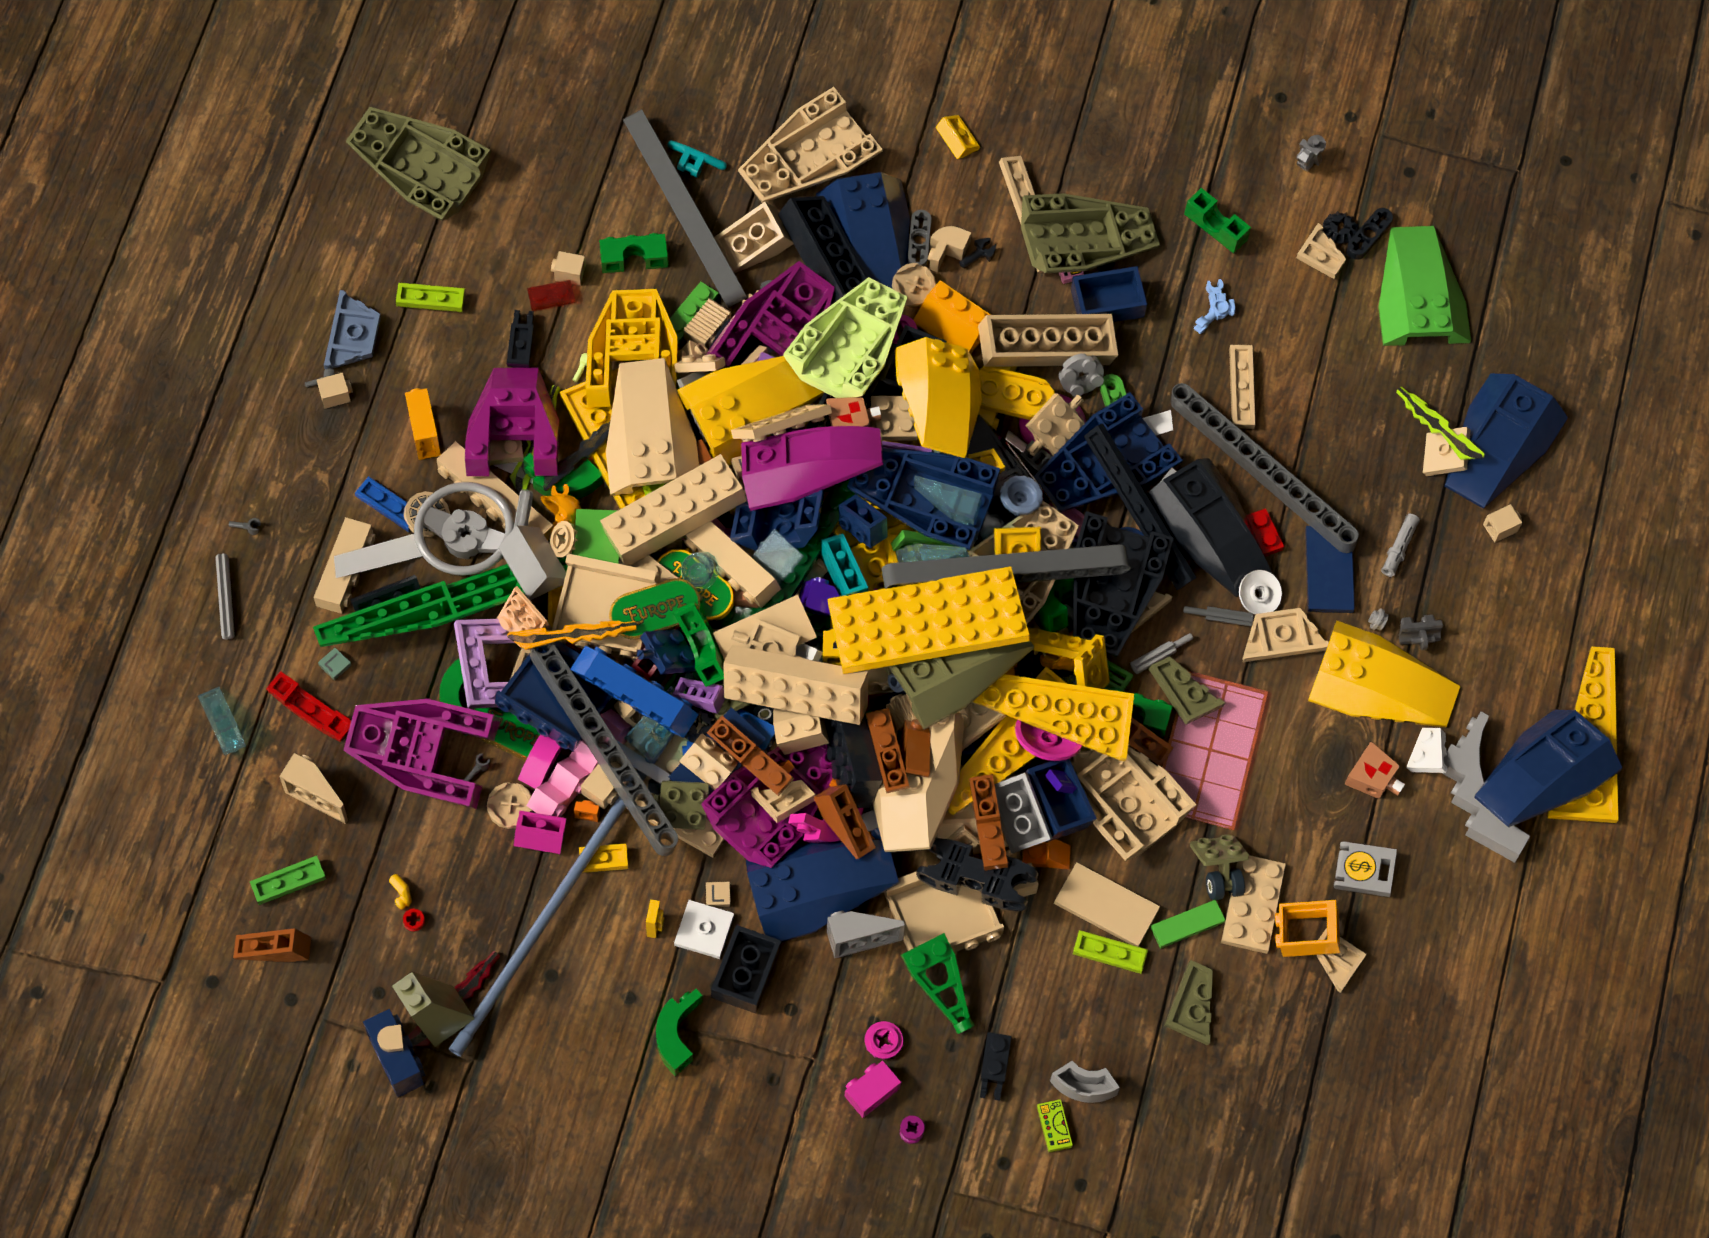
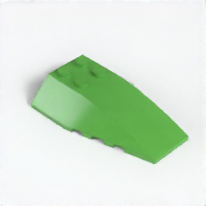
M1391 227L1378 306L1383 346L1405 345L1408 337L1448 336V344L1470 343L1471 337L1466 301L1435 227Z

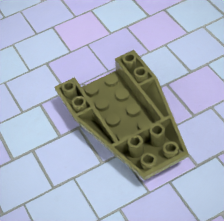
M373 107L368 108L346 140V143L407 202L441 221L460 211L482 179L491 152L490 149L454 129Z
M1064 193L1023 196L1022 234L1032 266L1044 273L1086 271L1160 246L1147 207Z
M1031 641L883 668L888 675L894 674L912 702V712L923 729H926L966 708L1032 651L1034 645Z

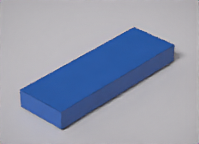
M368 476L356 490L355 496L410 532L409 525L404 519V508L407 502Z

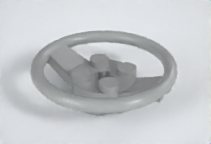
M473 482L453 483L435 491L421 505L414 523L415 542L424 559L438 570L453 575L477 574L491 568L503 558L499 546L513 530L514 518L505 499L490 487ZM472 491L483 494L492 499L501 509L505 520V533L488 528L486 520L474 511L458 509L449 514L432 506L441 498L455 492ZM423 525L441 537L449 552L457 558L470 559L469 557L483 552L494 554L485 561L475 565L455 566L447 564L436 558L428 549L424 540ZM464 532H469V533H470V535H466L465 537H462V533H464Z

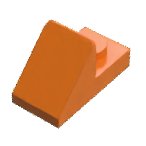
M1057 839L1042 842L1023 849L1022 862L1026 864L1032 863L1033 867L1069 869L1071 846Z

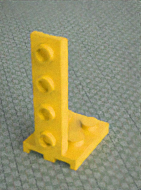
M1027 627L1030 641L1034 645L1033 650L1074 659V674L1077 685L1104 689L1108 685L1110 680L1104 636L1096 634L1091 640L1080 637L1063 635L1058 632Z

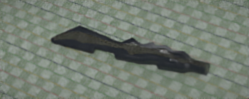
M610 422L601 425L597 431H593L589 439L580 442L578 451L558 462V476L544 477V491H548L575 469L573 466L582 458L591 457L607 442Z

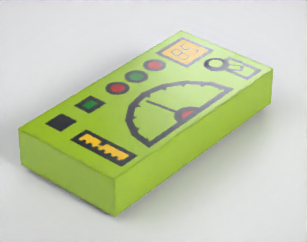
M1061 1099L1037 1104L1048 1153L1072 1148L1073 1145Z

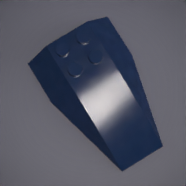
M882 172L837 179L817 192L816 196H824L868 277L892 289L893 277L897 270L908 264L910 215L902 181Z
M824 490L793 502L750 511L745 493L746 502L736 507L730 539L732 542L759 553L805 547L818 529Z
M872 839L876 848L859 859L852 855L842 841L794 844L772 868L750 862L746 859L747 874L765 935L779 939L782 943L815 933L827 924L828 917H831V914L838 911L846 913L852 909L854 910L870 898L873 899L899 884L891 852H885L882 839Z

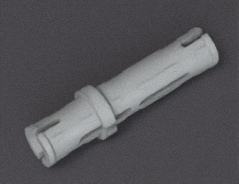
M1406 515L1393 546L1388 549V557L1381 569L1384 575L1389 577L1395 576L1400 562L1404 560L1407 546L1420 522L1419 517L1416 515Z

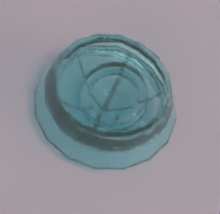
M704 551L691 553L684 559L681 565V576L684 582L697 591L705 590L713 585L719 572L716 558L709 552Z

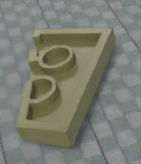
M1170 656L1150 666L1149 671L1185 725L1225 705L1222 699L1215 698L1208 692L1209 689L1204 684L1200 685L1191 678V674Z
M1192 960L1188 962L1164 1026L1205 1045L1210 1044L1209 1023L1211 1022L1212 969Z

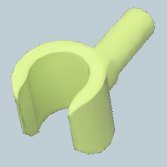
M587 353L581 355L579 368L573 378L574 382H578L585 366H587Z

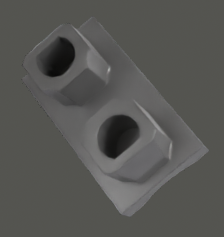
M1313 135L1308 141L1302 139L1299 143L1300 152L1296 157L1298 160L1297 165L1308 172L1313 164L1319 166L1322 162L1321 153L1326 148V141L1320 135Z
M1425 615L1422 617L1421 622L1414 623L1411 617L1402 618L1399 633L1400 645L1419 644L1421 650H1426L1428 643L1441 640L1442 621H1436L1434 615Z

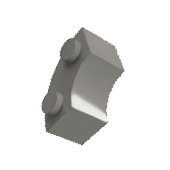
M1073 1061L1053 1072L1050 1079L1053 1086L1065 1096L1087 1103L1111 1099L1117 1096L1120 1088L1106 1068L1098 1071H1087L1078 1067Z

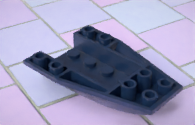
M1490 373L1470 404L1463 427H1468L1471 430L1470 441L1484 453L1485 457L1483 458L1481 454L1469 450L1468 456L1475 459H1468L1467 470L1448 473L1445 487L1484 509L1547 452L1568 419V416L1552 395L1515 374Z
M1131 392L1095 413L1033 476L1060 513L1118 494L1084 438V435L1097 425L1104 424L1141 486L1148 484L1171 468L1182 463L1183 460L1171 444L1163 446L1141 417L1143 408Z
M882 448L883 465L850 478L847 489L924 536L970 551L979 537L992 503L1000 468L970 458H961L946 453Z
M1553 710L1520 735L1475 794L1474 798L1507 827H1511L1591 794L1622 770V766L1610 739L1576 710Z

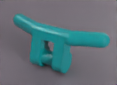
M673 140L667 143L669 149L683 153L677 165V170L682 172L688 171L696 178L700 175L704 163L720 170H725L727 167L724 161ZM693 159L696 162L695 164L689 163V160Z

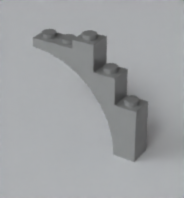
M1480 712L1477 719L1472 717L1466 728L1469 730L1467 737L1462 735L1456 746L1451 744L1448 751L1446 750L1447 756L1444 757V764L1447 766V772L1442 774L1457 781L1451 794L1455 795L1451 803L1471 814L1465 824L1469 828L1465 835L1515 863L1530 836L1514 825L1507 827L1474 798L1475 794L1484 784L1480 768L1479 747L1482 731L1489 717L1485 713Z

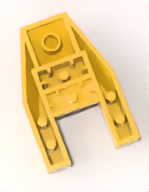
M657 289L613 290L588 339L586 370L588 407H611L613 361L665 358L677 390L679 389L677 382L678 373H675L674 366L678 362V338Z

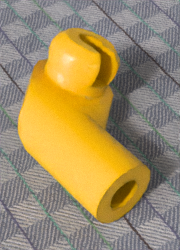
M394 874L389 879V882L398 891L400 897L395 899V903L400 910H403L406 906L409 907L412 902L410 890L406 882L398 874Z

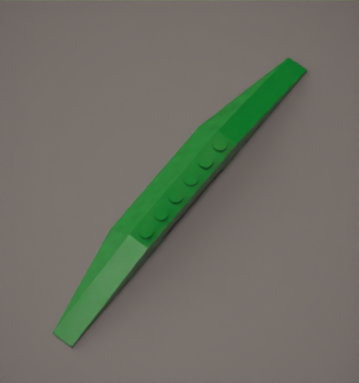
M567 556L565 558L557 557L567 572L568 565L565 563ZM508 564L448 585H446L445 581H441L313 626V630L320 647L438 627L507 602L516 586L523 593L524 591Z

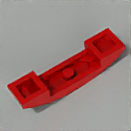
M280 671L266 688L273 697L290 711L329 737L341 742L349 732L351 724L349 718L337 710L333 711L300 688L299 683Z

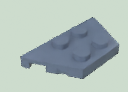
M343 290L339 292L324 362L325 370L373 357L381 319L380 314L372 308H367L361 301H355Z

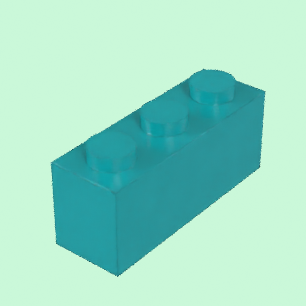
M844 534L823 539L821 556L839 595L849 596L868 592L867 583Z

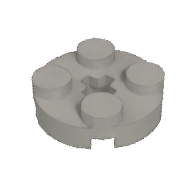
M1086 354L1074 355L1064 362V368L1061 373L1059 372L1061 385L1074 397L1088 393L1101 386L1104 382L1103 366L1094 355L1092 357L1086 356ZM1083 371L1085 374L1079 377V373Z

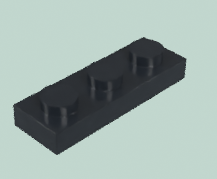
M413 575L350 600L356 612L421 588L417 577Z

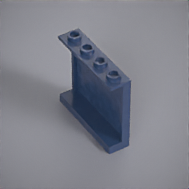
M543 636L549 639H553L552 636ZM560 641L553 642L571 669L580 654ZM543 648L537 649L540 653H547ZM529 654L501 692L497 691L495 703L502 711L515 715L521 723L529 724L536 728L537 732L542 736L555 740L561 748L574 752L583 739L532 662ZM549 667L550 671L559 672L557 668ZM572 671L601 715L613 697L600 687L583 680ZM561 686L564 691H571L570 687ZM574 705L575 709L584 710L582 706ZM586 724V727L589 729L593 726V724Z

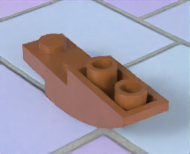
M889 708L866 713L886 794L910 788Z
M721 716L708 730L707 734L777 796H780L794 780L790 774L724 716Z
M993 774L971 777L969 782L984 871L1007 868L1008 862Z

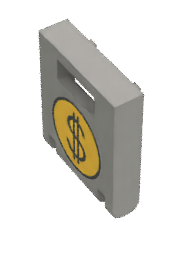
M1341 842L1340 849L1342 850L1339 851L1335 879L1344 880V882L1335 881L1334 888L1390 897L1397 849ZM1380 863L1384 865L1390 864L1388 881L1378 880Z

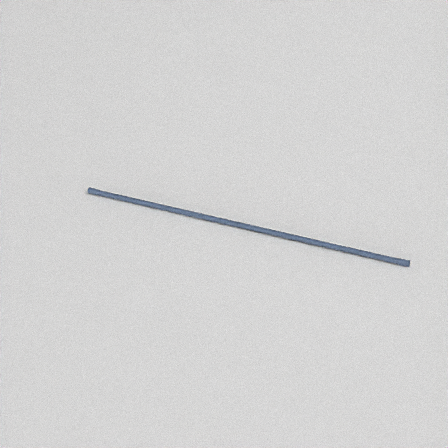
M664 728L646 755L645 760L648 763L655 764L674 734ZM637 769V773L642 781H644L647 775ZM629 782L627 787H633V784ZM620 796L474 1012L473 1017L475 1019L460 1031L449 1047V1050L455 1055L462 1056L472 1041L474 1034L626 808Z

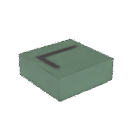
M334 648L318 662V665L335 681L351 666V662Z

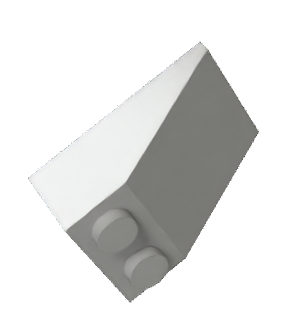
M838 911L831 914L827 921V935L834 958L903 940L904 921L852 911L846 913Z

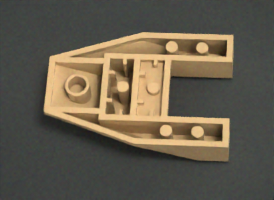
M959 712L932 725L929 777L906 773L910 788L887 794L882 781L872 804L885 852L931 849L959 784L965 721ZM892 720V723H893V726H894V730H895V734H896V738H897L898 730H897V728H896V726H895V724H894V722H893V720Z

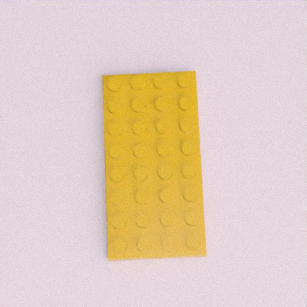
M1011 566L942 578L937 581L908 584L827 599L843 674L1030 641Z

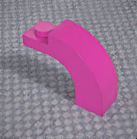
M540 734L522 768L518 780L535 789L547 781L551 769L562 750L555 740Z
M858 808L860 815H862L863 808ZM807 813L790 814L788 823L797 827V831L805 833L804 841L822 843L840 840L824 819L819 820Z

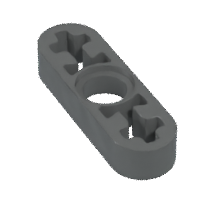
M917 210L912 214L908 264L918 263L923 267H926L928 261L931 215L926 210ZM919 218H924L923 229H918ZM916 236H922L926 241L923 244H917L913 239ZM916 251H921L920 262H915Z

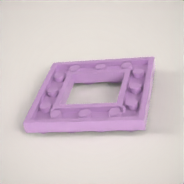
M498 619L456 620L454 628L468 709L498 707L495 703L496 693L498 690L501 692L508 682L489 683L483 644L515 643L514 637H507L509 631L501 626Z

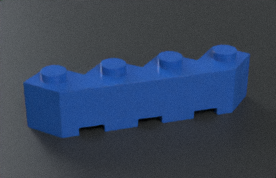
M585 646L570 669L583 680L600 687L613 698L628 704L641 715L656 721L669 732L682 738L686 736L699 715L691 709L693 705L683 698L680 700L663 691L664 687L657 682L652 681L650 683L635 674L636 670L629 665L624 664L622 666L607 657V653L599 647L592 649Z

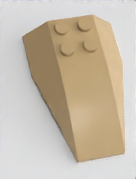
M665 358L619 364L606 447L611 496L633 493V487L669 483L699 466L697 441Z
M1129 744L1126 761L1117 760L1085 746H1082L1075 756L1069 758L1097 819L1093 822L1094 826L1125 861L1145 852L1173 830L1196 806V803L1164 768L1159 765L1156 766L1149 761L1147 756L1142 753L1139 754L1129 747Z

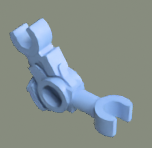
M1218 279L1217 287H1213L1211 282L1207 281L1206 291L1209 293L1208 298L1211 307L1207 315L1201 316L1195 322L1197 325L1194 329L1199 334L1203 333L1214 319H1223L1228 314L1231 316L1235 314L1234 300L1229 299L1227 303L1226 294L1221 293L1223 288V281L1221 279Z

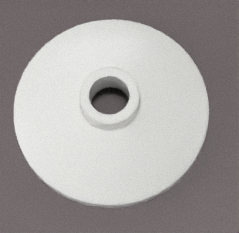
M1264 570L1252 571L1241 581L1239 597L1244 608L1250 613L1256 615L1273 612L1280 604L1282 596L1281 586L1277 578L1270 572ZM1255 590L1259 591L1258 598L1255 596Z

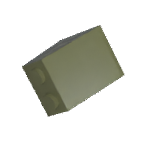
M411 972L392 985L413 1020L434 1047L475 1019L452 985Z

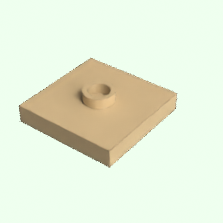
M1468 427L1451 429L1455 434L1459 435L1462 433L1470 440L1471 430ZM1443 430L1442 432L1452 441L1456 448L1468 456L1469 449L1467 446L1450 435L1446 430ZM1427 433L1423 473L1426 476L1467 470L1468 459L1460 460L1441 433Z

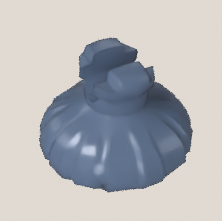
M1011 477L1003 483L1000 490V498L1004 507L1014 515L1031 514L1042 504V489L1038 482L1030 477Z

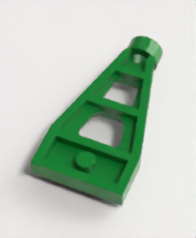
M944 933L901 954L912 978L953 1024L957 1034L975 1026L968 1013L955 953ZM937 963L945 964L948 973L947 982L941 986L934 985L926 976V970ZM948 987L954 988L958 999L957 1004L953 1007H947L940 997V992ZM958 1017H964V1020L957 1022Z

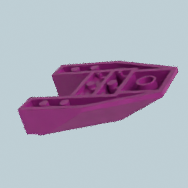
M798 261L744 301L706 355L715 354L716 358L724 357L725 367L720 369L728 368L749 335L752 334L775 352L784 356V352L803 327L830 307L835 287Z
M493 368L468 422L465 441L466 476H489L491 440H534L533 460L535 476H558L559 418L539 368Z
M431 699L356 705L343 751L405 791L477 809L483 786L434 773L445 729L495 741L501 718L492 714Z

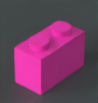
M520 810L514 846L560 854L566 818Z
M883 1060L879 1064H871L864 1071L865 1075L860 1079H857V1077L852 1079L846 1085L845 1098L862 1118L900 1089V1080Z

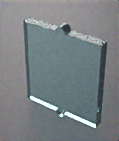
M774 529L767 539L760 543L761 546L751 558L771 574L780 585L789 573L794 572V567L804 556Z

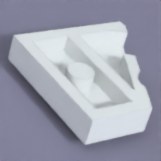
M1422 728L1407 764V768L1411 772H1447V766L1444 764V757L1447 756L1445 748L1446 736L1441 728Z

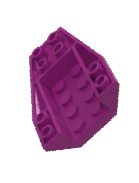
M862 426L818 427L774 435L762 441L754 442L752 440L741 443L742 478L750 511L799 500L883 465L880 428Z
M826 744L784 755L779 747L766 753L777 764L789 760L795 766L789 773L794 778L793 781L802 780L815 793V796L830 787L829 784L833 779L831 760L827 758L828 748ZM743 766L734 771L701 805L713 829L745 859L772 868L804 833L797 831V827L788 823L790 816L777 823L753 798L751 789L758 787V790L761 791L770 788ZM814 801L794 814L807 813L814 816L818 806Z

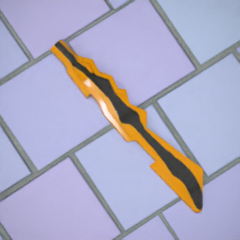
M600 621V624L565 625L563 630L546 632V628L509 632L507 637L525 650H529L564 639L572 644L582 639L591 642L593 639L602 641L607 637H617L623 632L637 629L635 621Z

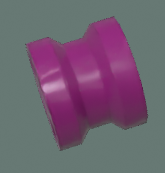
M917 1116L905 1117L900 1125L901 1139L908 1144L918 1143L924 1134V1123Z

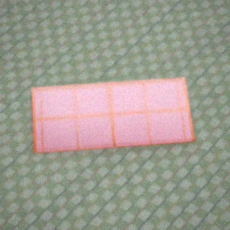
M1188 671L1191 674V678L1200 685L1204 684L1209 689L1208 692L1215 698L1222 699L1225 705L1185 725L1176 712L1168 743L1174 748L1163 762L1162 768L1172 776L1196 803V806L1186 818L1234 830L1268 691Z

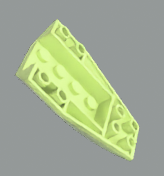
M868 277L808 322L784 352L785 359L801 381L835 398L863 396L885 366L907 296Z

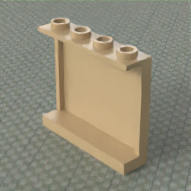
M567 553L565 563L568 565L552 631L563 630L565 625L600 624V621H612V609L615 603L624 596L658 586L660 581L659 574L656 571ZM653 605L647 606V608L649 609L650 615H651V613H652L650 607H653ZM636 606L623 610V613L626 615L625 611L629 610L632 621H634L633 616H636V614L632 615L631 610L636 608ZM645 607L643 608L645 612L644 617L642 616L641 610L638 609L637 611H639L641 618H647V612ZM575 630L571 634L551 636L553 638L571 637L574 639L591 634L601 636L606 631L585 632ZM621 633L617 637H607L602 641L593 639L591 642L582 639L576 642L575 646L582 649L585 646L599 647L607 654L615 651L619 652L622 657L633 659L634 656H637L638 650L643 649L644 643L640 638L641 635L628 636ZM566 639L560 640L565 645L569 642Z
M916 872L898 878L899 884L884 892L894 919L904 921L903 940L908 951L944 933L956 955L959 950L974 949L979 945L978 943L986 940L993 942L1003 934L1004 925H1000L993 907L982 903L980 891L961 886L956 896L923 883L916 876Z

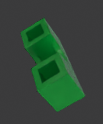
M1200 188L1187 201L1184 215L1234 254L1248 240L1251 227L1235 214L1230 219L1223 216L1217 208L1218 200Z
M651 233L645 236L629 235L623 238L607 237L599 240L602 273L623 272L624 261L631 255L641 256L645 260L646 269L668 267L665 234Z
M1105 687L1106 690L1123 692V690L1117 687ZM1134 693L1132 713L1138 714L1143 721V726L1163 739L1172 705H1168L1163 700L1154 701L1147 699L1141 694Z

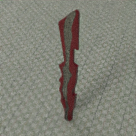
M493 951L485 960L480 961L466 974L468 977L455 986L463 1001L472 998L473 992L479 990L482 981L490 976L491 968L500 958L497 952ZM418 1025L408 1035L413 1047L428 1046L430 1044V1040Z

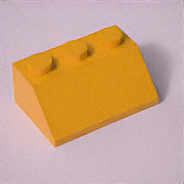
M940 280L926 296L914 318V322L924 332L946 340L949 344L967 348L971 354L980 343L978 325L986 315L991 314Z

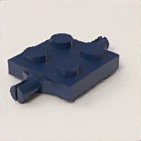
M679 629L645 631L640 638L646 650H638L637 657H639V660L650 659L656 665L661 675L696 671L692 648L687 644Z

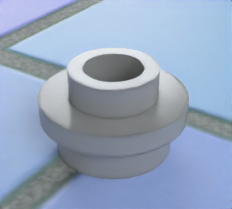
M1380 608L1378 611L1374 610L1368 620L1371 623L1370 629L1380 631L1385 626L1388 620V614L1385 613V610Z

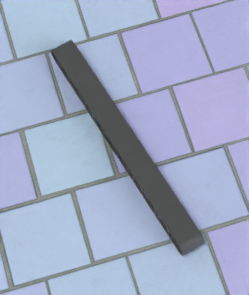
M641 109L623 119L625 125L726 306L730 308L747 298L745 292L643 110Z
M1179 383L1173 387L1171 406L1308 525L1313 527L1342 553L1354 551L1358 540V531L1189 385ZM1182 395L1186 398L1179 399L1177 396ZM1199 409V410H1201L1202 412H1201V413H1196V412H1194L1193 410ZM1215 423L1218 427H1212L1209 424ZM1231 437V438H1233V439H1235V440H1234V441H1228V440H1226V438ZM1247 451L1250 452L1251 455H1244L1242 452ZM1259 466H1266L1268 469L1263 470ZM1276 480H1282V481H1284L1285 483H1284V484H1278V483L1276 482ZM1298 494L1301 498H1294L1292 495ZM1314 508L1318 512L1313 513L1310 512L1308 509ZM1326 523H1332V524H1334L1335 526H1334V527H1328V526L1326 525ZM1343 537H1348V538H1350L1352 541L1347 542V541H1344L1342 538H1343Z
M1109 545L887 564L881 569L884 586L887 589L1010 566L1012 567L1015 583L1118 575L1128 572L1130 570V563L1126 546Z
M541 636L536 638L533 643L549 638ZM550 643L532 648L530 651L532 662L655 852L661 856L671 855L678 842L676 831L555 645ZM543 648L547 653H540L537 649ZM549 667H555L559 672H552ZM561 686H568L571 688V691H564ZM574 705H580L584 710H577L574 708ZM586 724H593L596 729H589L586 727ZM598 743H605L609 748L603 749ZM611 762H617L621 767L615 768L611 765ZM629 781L633 784V787H627L623 782ZM641 800L646 806H638L635 801ZM648 820H655L659 825L652 826ZM667 839L671 842V845L666 846L661 840Z

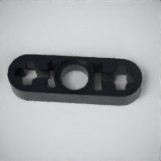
M1377 209L1351 238L1347 246V254L1350 258L1355 260L1362 259L1390 227L1393 214L1389 209ZM1384 216L1386 220H1382V222L1378 226V219ZM1372 230L1376 236L1369 238L1365 236L1364 231ZM1362 241L1363 244L1361 246V249L1355 251L1353 248H1356Z

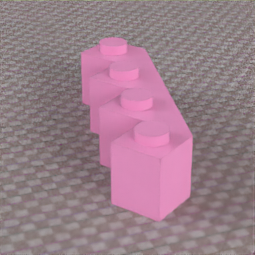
M612 709L602 713L600 716L615 739L624 745L630 737L628 732L632 726ZM584 740L580 742L574 752H571L568 758L557 763L547 782L536 787L527 804L534 812L561 817L574 798L582 793V783L598 765L597 760Z

